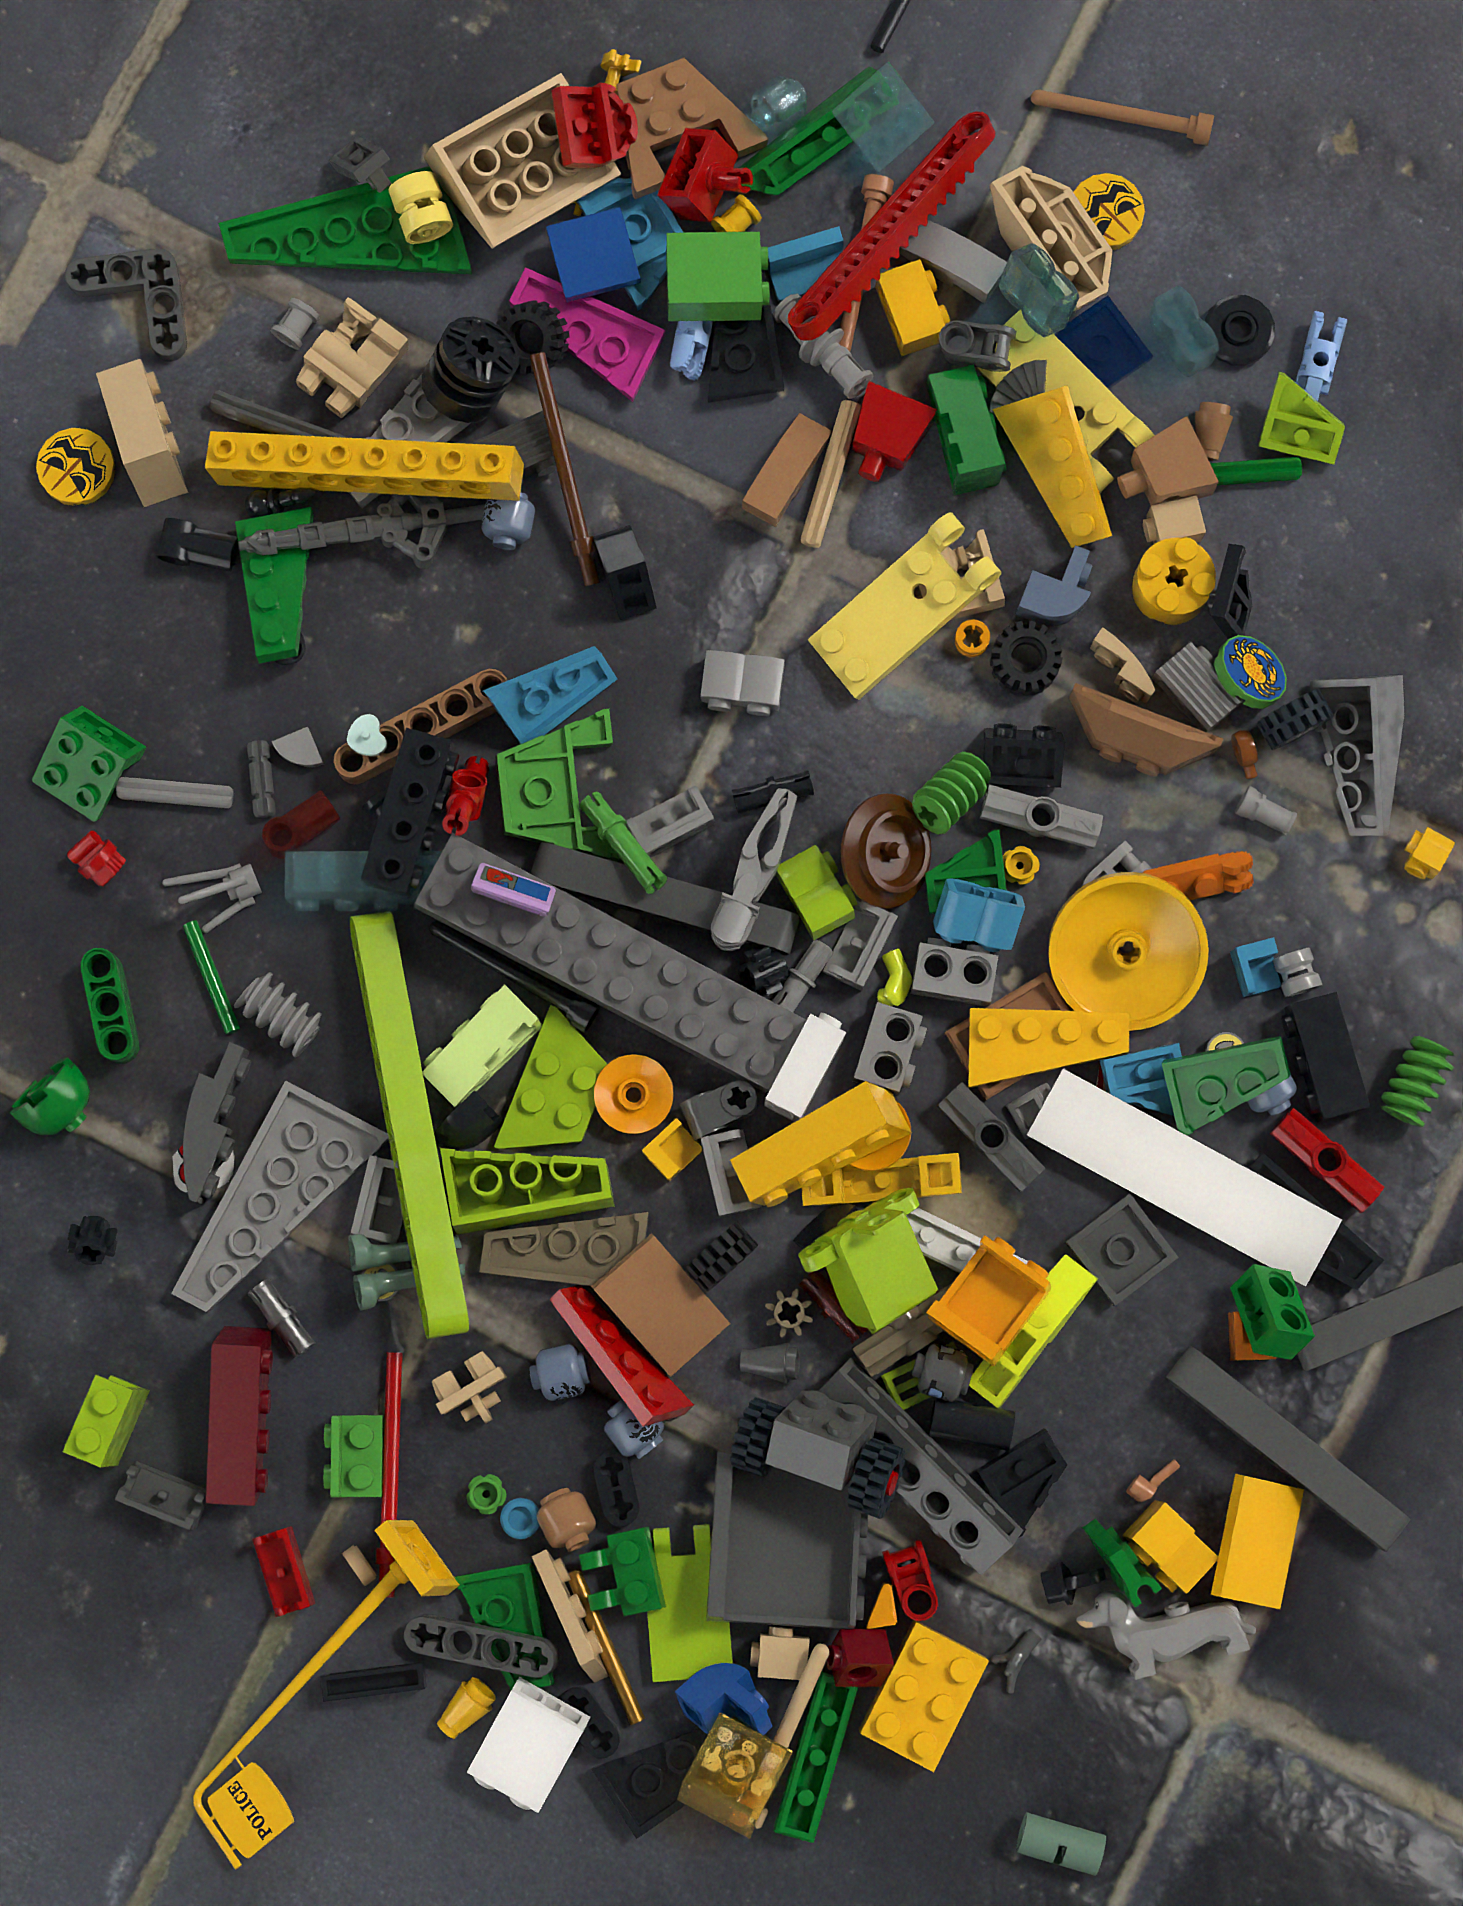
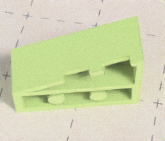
M505 984L481 1005V1010L471 1021L467 1019L453 1032L452 1037L454 1039L444 1049L441 1047L437 1048L423 1062L426 1066L422 1071L423 1076L455 1108L474 1090L477 1092L542 1027L539 1019Z

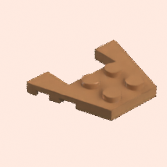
M685 58L616 85L615 94L623 103H630L632 105L638 123L637 139L630 145L626 155L632 180V195L635 199L660 190L665 174L653 152L679 142L685 128L711 129L716 126L719 127L726 142L738 154V158L767 146L768 137Z

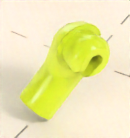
M895 949L882 956L890 977L885 988L879 989L877 993L879 1003L892 1007L894 1005L899 1006L905 1001L912 985V976L900 949Z

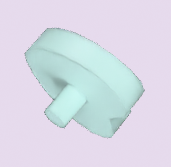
M362 715L351 725L348 731L347 743L352 750L363 756L370 757L378 756L385 751L387 742L380 733V723L374 715Z

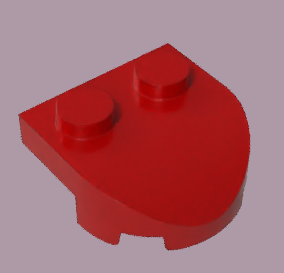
M600 82L592 87L559 86L551 90L563 167H603L626 156L630 145L636 141L638 123L635 111L630 103H623L614 93L616 90L614 86Z

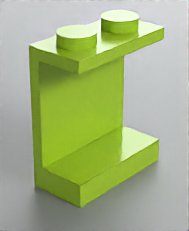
M95 1375L62 1452L98 1467L118 1466L150 1390L110 1375L109 1379Z

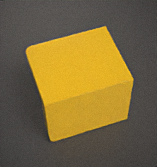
M676 1118L642 1149V1153L670 1182L702 1152L703 1148Z

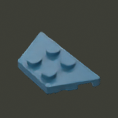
M617 177L576 202L584 216L621 207L641 278V283L624 288L638 311L644 307L667 275V233H683L670 208L657 196L659 190L635 199L632 195L631 178L622 179Z

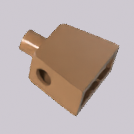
M1188 417L1180 419L1135 448L1131 457V464L1134 470L1117 477L1120 491L1126 499L1145 492L1150 505L1197 495L1198 499L1214 494L1219 482Z

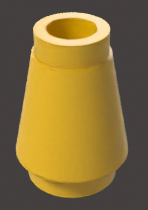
M472 1677L468 1682L463 1681L443 1712L442 1717L437 1721L438 1727L448 1737L455 1739L492 1710L491 1704L496 1700L495 1694L484 1682L476 1677Z

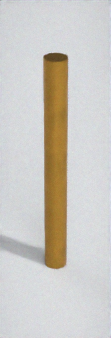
M578 1568L568 1573L571 1579L568 1582L573 1594L577 1593L586 1611L587 1616L584 1619L589 1631L593 1630L603 1649L600 1656L630 1725L636 1724L644 1720L645 1716L599 1610H590L587 1595L591 1594L581 1569Z

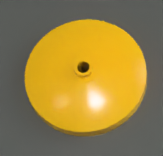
M1137 872L1105 875L1094 879L1078 889L1069 897L1058 912L1052 925L1048 943V958L1052 977L1058 991L1067 1004L1074 1011L1130 1012L1129 1031L1154 1027L1171 1019L1183 1010L1199 990L1208 964L1209 948L1206 930L1202 919L1191 901L1179 889L1167 881ZM1125 942H1132L1133 949L1131 952L1122 953L1119 950V947H1123Z

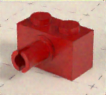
M685 128L657 196L681 220L711 222L723 192H749L751 188L741 184L752 185L753 175L748 168H733L738 154L716 130Z

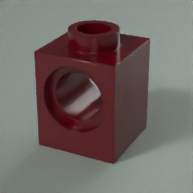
M840 1629L832 1644L828 1646L829 1656L826 1660V1665L829 1670H832L835 1687H881L894 1665L886 1629Z

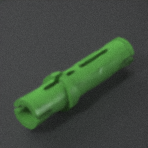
M600 792L592 793V797L595 799L594 802L587 795L581 801L579 807L598 829L597 835L601 841L610 844L643 886L646 893L652 894L655 892L651 886L652 884H654L657 890L661 889L666 883L667 877L660 871L626 828L627 821L622 815L614 813Z

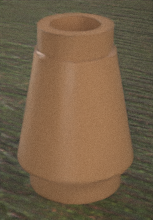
M1200 402L1199 411H1195V433L1208 460L1218 461L1233 416L1230 415L1231 406L1215 402Z

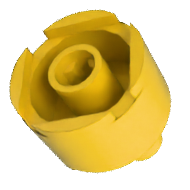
M1168 538L1155 543L1144 553L1134 573L1132 594L1137 607L1145 616L1164 622V624L1178 625L1193 619L1205 606L1210 593L1215 588L1216 572L1213 561L1209 554L1191 538ZM1168 576H1171L1173 579L1178 578L1181 582L1179 587L1174 582L1168 584L1166 581Z

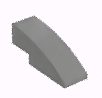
M929 220L926 227L918 226L917 237H908L909 246L907 248H899V254L913 262L921 259L925 271L930 269L934 277L949 287L953 288L954 285H957L984 304H986L1007 274L1009 266L1008 262L987 249Z

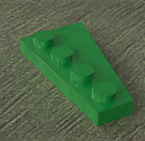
M312 507L236 521L238 541L244 540L247 536H252L259 530L273 529L274 532L297 528V525L313 523L314 513ZM301 547L277 550V554L270 555L249 553L246 550L240 551L255 652L259 664L298 656L303 615L302 600L303 592L306 589L307 578L305 574L310 549L302 550Z

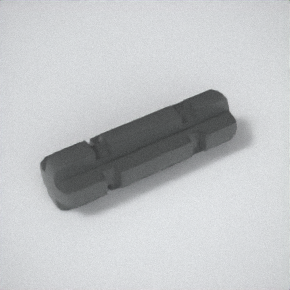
M252 741L248 743L247 751L248 758L252 760V763L249 764L251 793L255 797L252 800L253 813L256 817L260 818L271 817L275 815L276 809L275 800L271 798V795L274 794L271 763L268 761L270 758V747L267 741Z

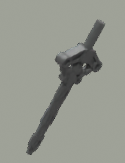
M392 494L387 503H382L377 507L376 515L346 518V520L324 524L322 522L297 525V528L277 532H274L273 529L259 530L252 536H247L244 540L238 541L239 550H246L249 553L254 552L259 555L277 554V550L301 547L302 550L326 547L328 544L356 543L382 539V544L385 547L400 549L401 553L413 558V562L418 568L427 569L434 562V556L446 533V525L483 520L485 504L444 510L443 502H440L435 496ZM408 500L417 513L404 514L401 506ZM422 529L419 544L406 540L407 532Z

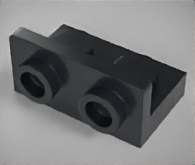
M1007 723L994 724L993 728H984L983 762L991 772V780L988 784L1061 788L1065 747L1062 732H1056V728L1044 725L1034 726L1033 730H1017V726Z

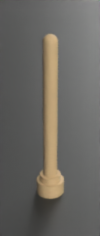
M817 1644L814 1647L757 1775V1778H762L765 1771H769L770 1776L767 1781L770 1787L780 1765L777 1768L770 1767L767 1763V1756L771 1752H778V1755L782 1757V1762L829 1656V1648L825 1644ZM751 1789L750 1792L745 1793L744 1797L738 1798L732 1816L748 1827L761 1828L768 1814L766 1796H756Z

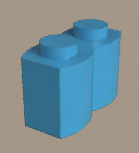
M946 879L933 920L935 932L940 934L942 939L951 943H962L963 940L975 941L979 946H983L984 950L990 952H999L1000 949L1012 950L1025 910V904L1021 895L1007 890L982 887L978 884L959 879Z

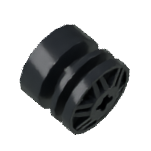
M474 316L458 318L449 323L422 373V390L427 401L441 414L460 422H481L491 416L519 366V351L513 338L495 323Z

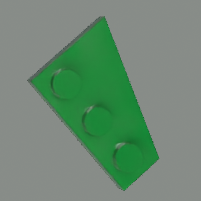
M1281 1036L1167 1059L1161 1063L1177 1129L1187 1136L1210 1121L1213 1122L1243 1102H1248L1288 1079L1290 1076Z
M533 1562L454 1576L460 1584L457 1588L463 1593L476 1624L546 1638ZM496 1638L491 1646L493 1656L500 1661H506L511 1653L509 1644L501 1638ZM542 1648L533 1653L521 1652L519 1659L524 1657L536 1659L537 1667L548 1662V1657L542 1655ZM501 1671L510 1690H512L519 1677L538 1688L555 1684L553 1672L542 1677H530Z

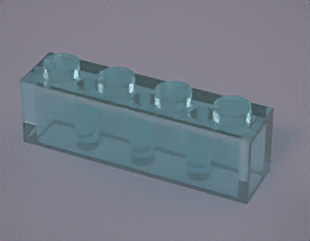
M369 851L285 852V900L289 904H295V910L299 911L319 910V904H335L334 909L340 911L358 910V904H374V909L380 911L398 910V904H414V910H418L415 908V902L442 851H424L420 866L425 867L424 877L419 890L412 889L410 898L369 887L362 883L360 878Z

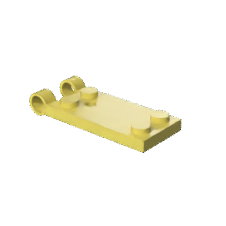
M1024 305L1004 324L1017 331L1015 339H1012L1008 356V361L1011 363L1010 370L1007 372H994L979 367L975 368L997 388L1002 379L1012 369L1030 361L1047 360L1045 392L1067 385L1074 408L1080 407L1085 412L1084 417L1078 423L1098 490L1101 493L1114 478L1092 455L1118 430L1135 448L1155 435Z
M952 512L940 517L929 528L928 533L808 639L854 698L860 700L1000 577V569L988 556L973 564L967 570L964 577L961 578L941 554L965 530V527ZM921 584L925 585L927 589L925 597L916 599L914 596L915 587Z

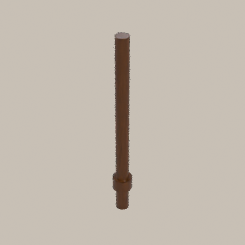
M545 352L530 355V360L574 539L570 541L573 556H578L584 585L600 583L593 556L596 547L593 536L588 535Z

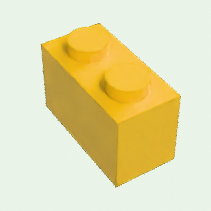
M921 259L880 273V279L876 280L875 288L901 357L939 344L940 331L945 324L950 322L945 306L943 304L938 306L934 292H937V285L930 269L925 271Z

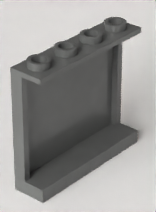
M717 1452L706 1621L838 1630L854 1629L856 1620H863L864 1595H857L858 1579H865L866 1554H859L860 1538H867L868 1515L848 1508L847 1498L850 1495L848 1490L852 1485V1481L850 1480L842 1490H838L774 1466L767 1476L761 1477L733 1467L730 1461L732 1453Z

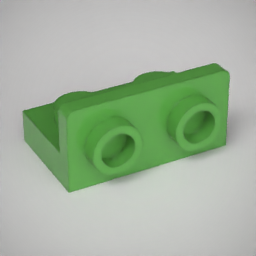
M335 1415L331 1417V1424H325L324 1446L325 1448H331V1464L324 1465L323 1481L324 1489H330L331 1498L382 1497L384 1415Z

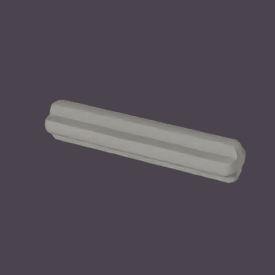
M120 777L116 785L117 797L123 800L230 808L234 797L233 789L230 786L129 777Z

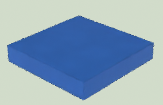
M621 207L546 226L566 303L641 283Z

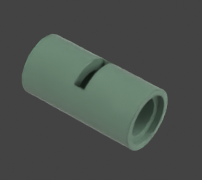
M1026 1812L1017 1838L1016 1853L1096 1876L1104 1855L1106 1835Z

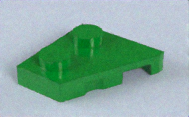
M1000 830L991 831L981 840L970 847H966L948 861L939 864L925 873L929 914L936 913L946 879H959L978 884L982 887L1007 890Z

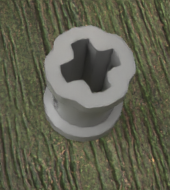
M291 298L288 302L290 308L279 325L274 324L270 331L287 346L299 350L303 344L301 339L311 324L317 323L320 317L309 305L299 299Z

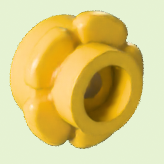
M1017 846L1014 850H1008L1003 855L1005 879L1011 883L1028 884L1034 879V874L1039 871L1040 863L1038 857L1032 853L1031 849L1025 846ZM1018 862L1023 863L1024 867L1022 869L1016 867Z

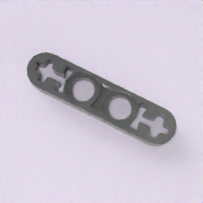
M422 1615L411 1620L406 1625L404 1631V1640L407 1646L418 1654L530 1677H542L553 1672L560 1660V1652L557 1645L547 1638L435 1615ZM426 1624L427 1632L437 1635L444 1633L442 1640L433 1638L425 1641L423 1644V1637L417 1635V1629L424 1627ZM457 1631H465L470 1635L472 1647L468 1653H461L455 1648L453 1638ZM496 1638L504 1639L510 1646L511 1653L506 1661H500L492 1654L491 1646ZM542 1648V1655L548 1657V1662L537 1667L536 1659L529 1657L519 1659L521 1652L533 1653Z

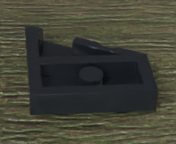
M1230 543L1228 544L1217 589L1212 590L1208 600V612L1227 639L1237 635L1245 636L1252 609L1248 570L1240 569L1246 550L1243 545Z

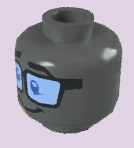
M934 1343L928 1347L925 1355L917 1354L912 1376L919 1378L918 1389L922 1394L952 1402L958 1398L959 1394L966 1395L974 1364L968 1363L966 1352Z

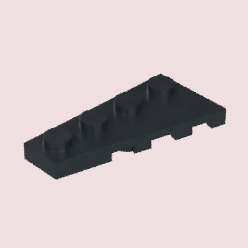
M1263 1152L1248 1167L1249 1170L1331 1213ZM1341 1222L1316 1268L1358 1290L1382 1264L1384 1259Z

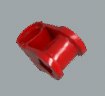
M921 1540L914 1541V1546L892 1553L888 1550L882 1551L891 1584L895 1587L903 1613L916 1621H924L931 1618L937 1610L938 1598ZM915 1559L914 1563L902 1567L897 1566L899 1563ZM917 1590L924 1591L930 1598L929 1609L923 1614H914L908 1607L907 1601L910 1594Z

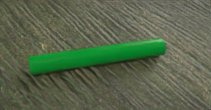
M198 921L188 922L182 927L226 1035L235 1033L240 1030V1026Z

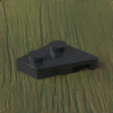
M1044 1428L1009 1449V1451L1004 1452L976 1469L993 1500L1023 1529L1019 1536L1020 1538L1025 1533V1526L1037 1507L1041 1508L1049 1495L1050 1487L1054 1482L1058 1481L1067 1467V1463L1050 1434Z

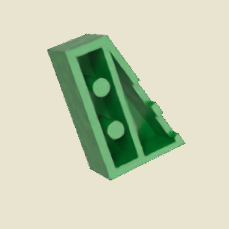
M974 364L928 375L926 388L931 407L937 409L935 423L953 494L958 495L999 485L1002 473L1006 471V463L1003 451L997 440V429L993 413L988 411L985 402L987 388L984 377L982 375L977 376Z

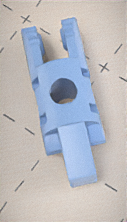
M1314 311L1296 383L1318 401L1319 394L1328 395L1347 319L1338 317L1333 326V335L1330 342L1318 339L1319 332L1324 323V313ZM1314 359L1321 361L1323 366L1316 365Z
M678 321L670 367L679 372L682 370L684 372L683 375L690 380H698L702 373L713 321Z

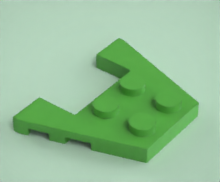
M609 709L600 710L592 716L567 724L559 730L545 736H539L496 755L495 761L504 835L537 843H550L617 862L622 861L608 842L601 841L597 835L598 829L595 826H581L573 749L612 746L613 738Z

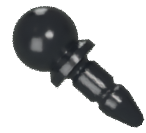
M271 488L269 491L254 490L245 500V509L251 518L282 513L284 507L293 506L296 503L301 504L314 497L315 491L306 488H297L294 491L288 490L280 492L277 488Z

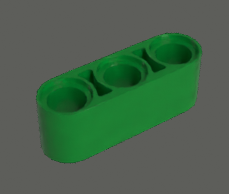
M93 948L87 951L81 960V973L99 1052L110 1061L117 1064H126L137 1056L139 1052V1039L123 965L120 959L109 950ZM102 958H108L111 963L108 974L103 977H95L93 973L95 963ZM110 996H116L119 1000L118 1010L110 1016H104L101 1011L103 1001ZM124 1034L127 1038L126 1049L120 1054H112L110 1051L111 1040L117 1035Z

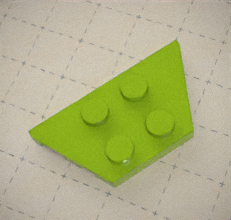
M550 1005L495 1142L494 1147L499 1150L529 1146H548L551 1144L582 1143L596 1108L594 1101L595 1083L607 1063L575 1027L570 1025V1022L555 1006Z

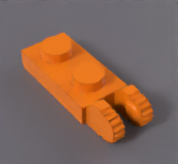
M1246 851L1222 855L1217 853L1143 872L1172 884L1189 900L1224 893V890L1238 893L1242 890L1250 889L1252 884H1254L1253 874H1251V871L1249 872V869H1252L1253 858Z

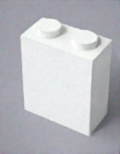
M822 1012L819 1017L812 1014L809 1015L765 1098V1107L794 1122L803 1118L844 1040L846 1032L840 1029L842 1025L840 1021Z
M519 1677L467 1773L474 1776L475 1781L487 1789H497L509 1796L516 1806L526 1810L532 1809L539 1813L583 1733L590 1716Z

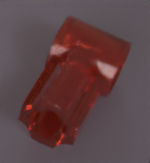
M320 790L283 816L270 819L262 830V838L268 851L274 857L288 859L294 856L302 845L341 819L328 798ZM279 830H287L292 833L290 842L284 846H277L272 843L273 835Z

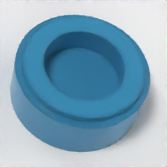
M516 1498L509 1501L502 1509L500 1516L501 1526L506 1534L516 1539H525L532 1536L540 1526L536 1516L539 1510L538 1506L527 1498Z

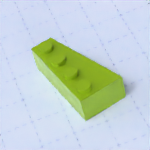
M440 1148L451 1221L457 1235L615 1207L609 1170L605 1158L556 1155L548 1157L533 1156L526 1153L500 1154L491 1153V1151L474 1150V1152Z

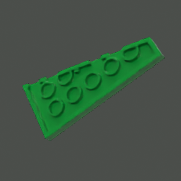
M427 166L387 178L393 184L396 180L406 175L421 171L432 172V170ZM439 182L438 184L442 192L440 201L446 203L453 227L444 236L421 244H410L406 241L399 222L402 214L395 211L388 191L390 185L379 193L376 189L373 190L368 183L218 223L230 264L472 275L452 200L445 193Z

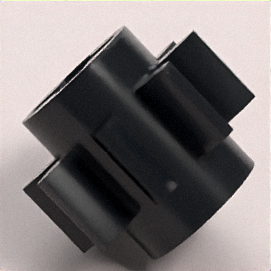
M758 946L744 953L747 962L739 966L738 972L745 988L753 992L756 991L759 995L765 994L766 996L783 989L780 981L787 977L788 967L781 953L776 950L771 951L768 946L763 949Z
M84 1216L80 1226L76 1224L70 1225L67 1251L68 1253H74L76 1259L83 1264H102L105 1255L111 1257L115 1255L117 1228H110L109 1222L100 1216Z

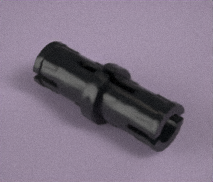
M806 770L802 773L775 780L771 776L765 778L766 782L733 789L732 793L738 814L767 806L778 788L790 790L797 795V798L814 795L812 781L809 779V771Z

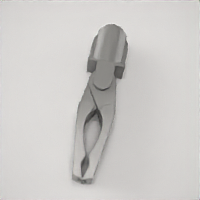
M781 788L776 790L742 848L733 883V895L722 893L721 901L711 923V937L715 945L723 951L739 949L750 935L755 920L758 919L760 907L753 904L759 901L772 878L776 875L796 805L797 795L790 790ZM787 801L786 806L780 812L777 841L773 849L767 852L764 858L759 860L758 843L764 833L777 821V813Z

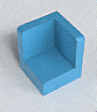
M1274 937L1236 947L1230 952L1243 998L1275 990L1281 986L1278 972L1275 971L1272 962L1273 956L1278 953Z

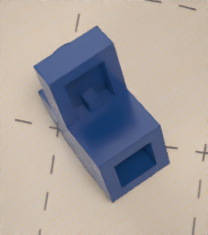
M718 1663L707 1666L696 1672L675 1691L683 1714L710 1737L733 1716L737 1717L759 1737H762L773 1727L766 1711L769 1708L767 1701L756 1691L749 1671L740 1665Z

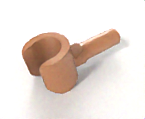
M1173 1459L1156 1473L1150 1481L1140 1474L1137 1475L1127 1488V1494L1138 1502L1150 1499L1156 1492L1157 1487L1179 1469L1180 1465Z

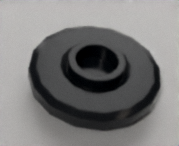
M1231 295L1220 299L1209 309L1203 323V338L1208 350L1218 360L1230 365L1246 366L1259 361L1269 351L1275 337V322L1270 310L1259 300L1247 295Z

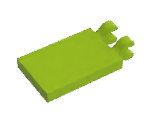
M710 1524L693 1525L695 1554L673 1556L671 1554L670 1528H653L655 1557L666 1604L664 1608L647 1611L653 1682L686 1680L707 1666L718 1663L733 1664L730 1622L706 1621L711 1550Z

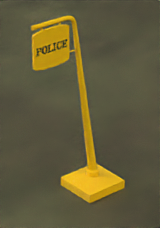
M386 1520L375 1529V1532L395 1560L389 1565L390 1571L195 1790L193 1796L195 1810L235 1870L241 1867L242 1864L233 1850L237 1849L245 1858H251L294 1823L291 1810L269 1776L256 1763L251 1762L244 1767L237 1756L400 1583L405 1584L410 1580L421 1596L449 1595L460 1586L414 1520ZM236 1759L242 1770L208 1797V1804L213 1813L210 1817L202 1805V1794L229 1764ZM214 1819H216L225 1835L233 1844L232 1847L229 1846L214 1824Z

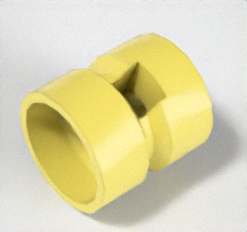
M431 171L415 172L396 180L390 185L388 191L395 211L402 214L399 222L408 243L421 244L430 242L444 236L452 229L453 222L446 203L440 201L442 192L435 173Z

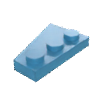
M593 646L483 690V692L518 743L523 744L547 734L614 683L617 677L601 652Z

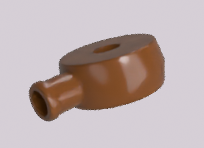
M1248 730L1238 731L1231 736L1234 754L1239 765L1244 769L1245 778L1252 779L1258 776L1255 768V763L1258 761L1256 746Z

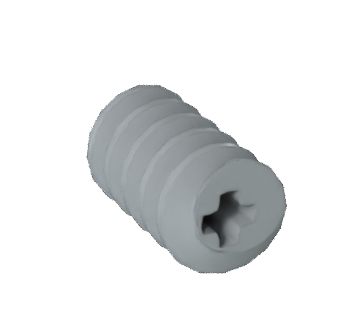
M269 972L261 978H256L243 991L235 1002L234 1008L245 1005L243 1015L246 1018H251L258 1014L255 1022L256 1026L263 1028L270 1024L268 1030L269 1037L275 1038L283 1033L280 1046L287 1048L295 1043L292 1055L297 1057L310 1045L320 1031L318 1023L322 1014L317 1012L308 1018L306 1013L310 1004L305 1002L296 1008L294 1002L297 993L293 992L285 998L282 997L281 994L285 984L281 982L271 988L269 984L273 974Z

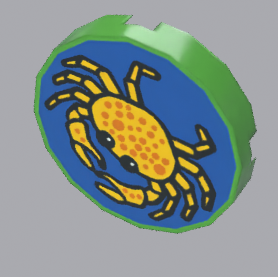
M1237 635L1228 639L1219 648L1214 667L1218 679L1227 693L1234 698L1238 695L1246 700L1243 703L1244 705L1259 709L1269 707L1281 698L1286 690L1287 677L1283 665L1276 654L1263 642L1250 636Z

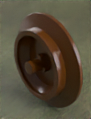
M888 793L869 797L853 811L843 832L841 862L846 880L853 892L863 902L871 906L894 908L914 897L923 885L925 873L929 871L931 839L929 830L916 817L912 803L906 798Z

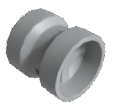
M1310 948L1297 950L1272 960L1275 971L1282 976L1283 983L1281 988L1285 998L1316 989L1323 985L1319 974L1313 971L1311 963L1314 958ZM1304 971H1307V972H1308V973H1304V974H1301V975L1292 977V978H1290V979L1288 978V976H1292V975H1295V974H1298V973H1301V972H1304Z

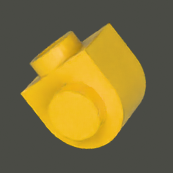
M1426 827L1423 833L1415 830L1404 849L1410 853L1404 864V869L1417 878L1425 879L1427 877L1432 880L1442 869L1455 842L1429 827Z

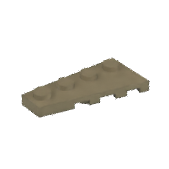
M649 1212L485 1232L479 1272L592 1286L646 1239Z

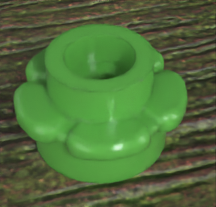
M488 1474L486 1477L479 1475L473 1478L468 1485L470 1490L466 1495L469 1506L472 1509H478L481 1514L487 1515L496 1512L497 1507L502 1506L506 1500V1490L501 1486L502 1481L492 1474ZM484 1490L490 1492L488 1498L483 1497L482 1493Z

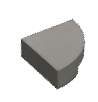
M308 727L272 741L277 752L293 764L309 768L324 765Z

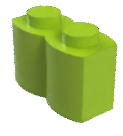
M816 845L779 864L776 872L780 884L813 940L855 919L853 907L858 905L848 884L840 886L834 874L839 872L830 853L828 851L821 853Z

